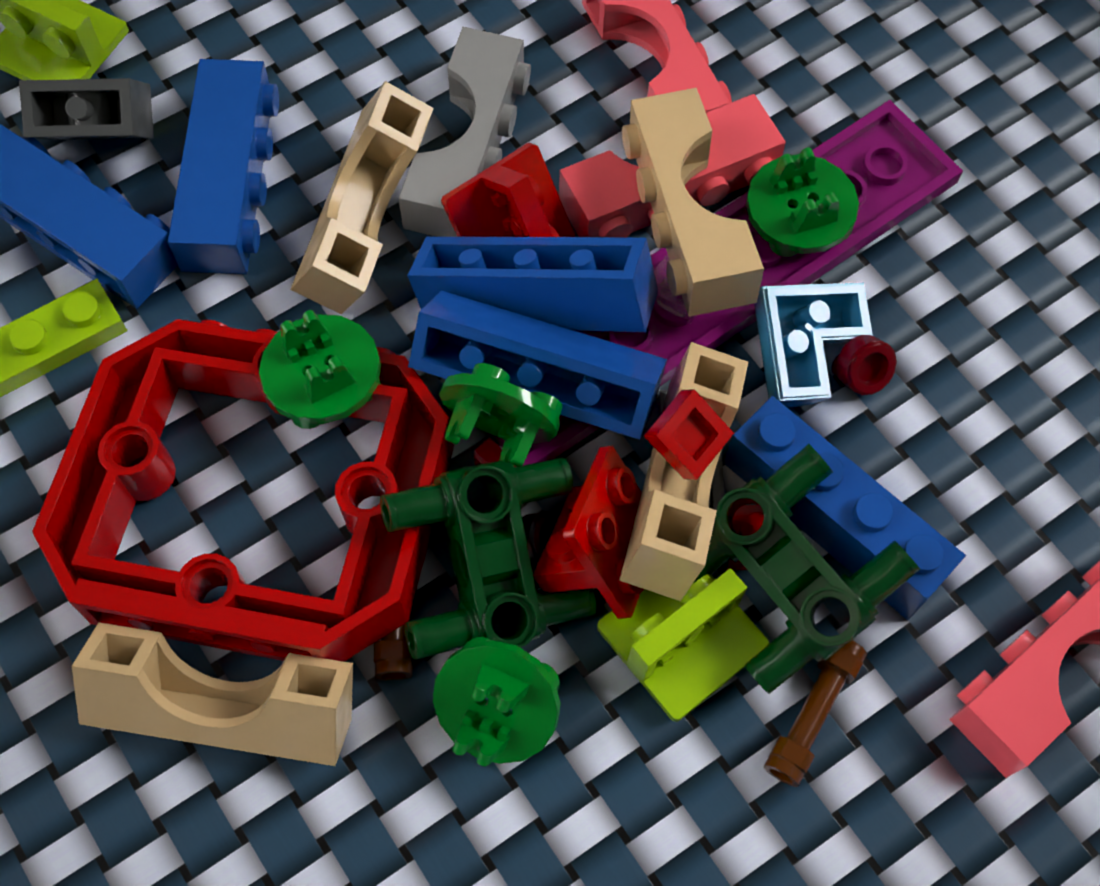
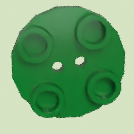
M810 147L803 149L800 154H784L763 165L751 180L746 200L750 223L762 239L768 242L770 249L782 257L825 252L840 244L851 234L859 207L855 186L842 169L827 160L815 157Z
M308 310L303 314L302 319L295 320L294 322L290 320L284 321L280 325L281 330L275 334L263 351L259 375L264 394L280 414L290 418L296 426L302 429H312L320 424H327L347 418L367 402L373 400L372 394L378 384H381L379 379L381 362L374 339L360 324L339 315H316L313 310Z
M487 363L475 364L471 374L459 373L448 376L439 393L443 405L453 413L445 440L457 445L461 438L464 440L469 438L474 427L505 440L499 461L509 462L517 467H521L524 464L532 444L550 442L557 435L560 427L559 416L563 406L557 398L549 394L537 391L529 392L509 383L510 376L506 371Z
M476 637L469 640L463 648L450 655L435 678L433 704L439 724L454 742L452 751L456 755L462 756L468 752L477 758L479 765L485 767L491 762L498 764L521 762L542 751L558 726L561 702L557 691L560 681L558 674L551 666L541 663L537 658L520 647L490 640L485 637Z

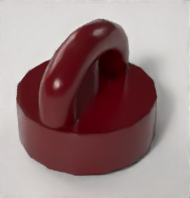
M860 335L851 339L842 348L840 354L832 362L831 371L844 386L861 395H872L881 391L891 381L897 364L896 354L893 348L881 339L872 335Z

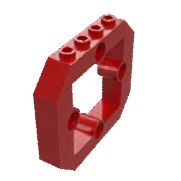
M177 319L102 359L32 533L67 600L90 624L105 623L162 632L163 636L167 639L284 661L289 653L344 662L408 622L434 525L429 524L388 532L382 519L380 503L370 509H361L358 506L364 499L371 496L380 497L386 494L432 485L436 477H439L442 472H447L455 446L453 443L445 440L450 423L449 417L417 372L408 367L409 361L405 356L397 355L386 348L376 347L381 362L379 376L381 384H378L373 392V400L367 402L348 417L383 422L385 425L374 462H360L351 465L341 473L335 484V498L347 528L353 535L334 600L249 585L245 582L237 567L227 557L217 553L202 554L194 557L182 566L180 571L115 560L136 501H149L160 497L170 488L175 479L176 467L160 437L179 388L264 402L275 413L282 415L266 398L259 375L263 351L278 332L270 329L248 331L230 328L215 320H203L199 323ZM146 456L139 464L129 467L137 458ZM219 586H227L226 592L219 600L212 603H203L205 596L212 589Z

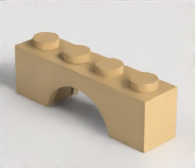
M387 81L381 85L361 111L290 290L339 314L345 312L365 293L383 246L382 243L378 242V233L384 213L402 175L418 152L433 112V107Z
M697 88L631 100L630 124L622 126L625 154L628 159L636 158L639 167L636 170V181L642 203L650 202L654 212L651 215V227L655 244L658 249L666 248L670 259L666 264L670 290L674 296L682 295L689 317L757 303L764 267L747 221L722 217L706 210L690 196L685 188V184L693 176L708 167L712 128Z
M691 342L669 384L662 413L681 390L695 389L730 428L739 409L748 361ZM653 447L619 581L678 601L682 600L706 564L717 510L709 508V496L721 450L697 480L683 479Z
M98 623L71 666L80 725L336 766L352 720L353 663L289 653L282 665L272 674L254 681L231 682L210 677L186 664L171 649L162 632Z

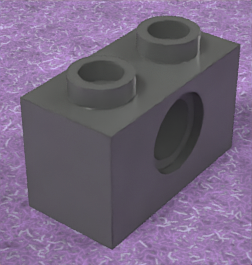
M130 78L19 80L24 138L41 140L154 139L151 89L148 83Z

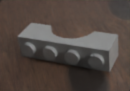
M462 27L447 67L450 101L463 109L472 119V123L465 134L449 146L435 151L416 153L398 198L403 229L436 237H457L441 203V199L450 191L502 159V148H499L503 136L510 138L517 115V106L514 105L517 95L524 96L526 94L531 75V64L524 63V40Z

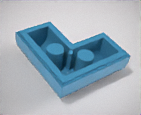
M864 282L762 286L759 290L757 303H754L768 399L773 395L787 408L814 404L831 398L823 344L848 343L851 339L860 335L873 336Z

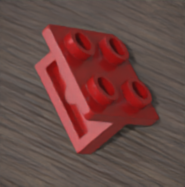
M532 143L523 145L450 191L441 199V203L457 237H575L540 149Z
M612 445L599 448L584 484L579 487H573L572 492L569 493L534 571L533 578L542 591L548 593L598 588L618 619H625L633 616L640 594L644 590L643 588L619 581L642 492L636 484L632 471L625 466Z

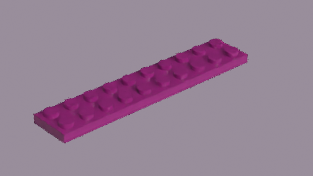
M888 100L812 150L815 157L823 158L842 169L855 186L859 200L856 222L849 237L840 244L819 253L796 254L792 257H782L775 254L770 249L768 242L762 239L750 223L746 208L748 192L715 214L726 218L747 221L764 267L760 287L806 285L817 280L957 184L963 170L891 100ZM661 248L650 255L658 294L646 332L573 330L668 359L660 386L673 378L691 342L714 350L757 321L754 303L689 317L682 295L674 296L670 290L666 270L667 261L670 259L666 248ZM560 415V427L557 435L550 442L532 444L523 465L553 460L600 427ZM492 435L503 448L505 440Z

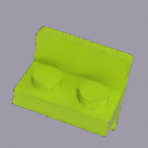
M0 0V21L6 27L0 34V70L21 80L90 79L128 34L129 29L125 21L80 0Z
M731 568L716 580L712 575H704L691 585L681 601L644 589L640 594L631 618L618 619L614 612L611 611L600 619L597 624L598 632L674 722L684 718L744 669L745 664L769 644L764 634L738 606L748 587Z

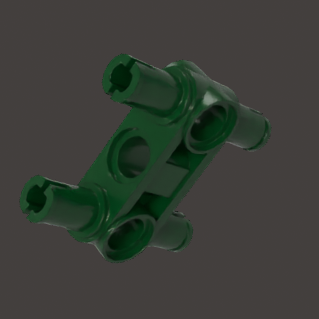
M809 443L766 480L761 476L756 480L753 478L742 488L734 489L723 496L716 509L717 512L705 567L694 581L695 583L704 575H712L730 559L735 563L740 560L787 616L788 620L785 624L788 628L745 664L749 673L768 694L792 677L813 658L818 662L823 659L827 661L846 644L852 642L858 634L877 620L875 616L879 612L875 607L920 570L918 565L895 540L850 577L845 573L839 577L789 519L793 515L790 508L833 473L829 465ZM753 503L760 505L763 510L764 520L759 530L746 536L737 534L733 528L732 520L734 513L745 504ZM836 599L844 602L850 613L848 627L837 636H825L815 625L814 615L816 609L826 600Z
M559 458L521 467H514L511 463H506L502 460L477 466L462 467L457 470L442 472L439 477L434 479V484L380 496L381 515L388 532L442 522L446 529L460 603L458 604V610L405 623L406 642L413 659L417 660L463 648L469 640L476 637H485L522 648L531 640L540 638V635L545 633L547 626L595 615L597 604L593 588L551 593L535 588L521 516L522 504L572 492L573 478L566 459ZM475 478H480L488 489L487 502L479 511H475L467 500L468 486ZM506 602L511 609L512 620L509 627L497 635L492 628L491 617L494 610L500 604Z

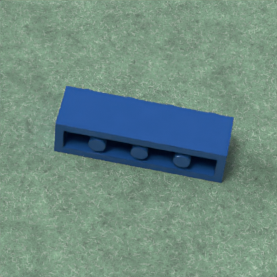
M199 59L168 237V245L181 272L247 274L250 253H257L259 250L260 227L258 220H255L257 206L265 205L267 195L265 174L262 173L263 161H270L272 158L273 136L271 129L268 128L270 116L277 117L279 111L277 84H270L264 61Z
M0 124V218L92 280L98 279L101 286L138 309L178 266L168 245L170 228L152 214H147L146 217H143L132 210L129 202L113 188L106 187L102 190L92 184L89 177L73 162L65 160L61 164L52 158L47 149L37 139L20 137Z
M426 237L407 275L421 309L443 290L570 330L646 332L658 294L647 238Z
M441 290L418 313L408 367L447 379L448 376L459 373L471 374L474 365L477 363L491 364L509 374V383L529 392H543L557 398L563 406L560 415L640 440L652 414L668 359Z
M772 395L733 434L724 464L746 483L753 478L756 480L760 476L766 480L809 443L829 465L833 473L790 508L793 515L789 519L852 574L895 540L918 565L920 570L884 601L906 620H909L966 555Z

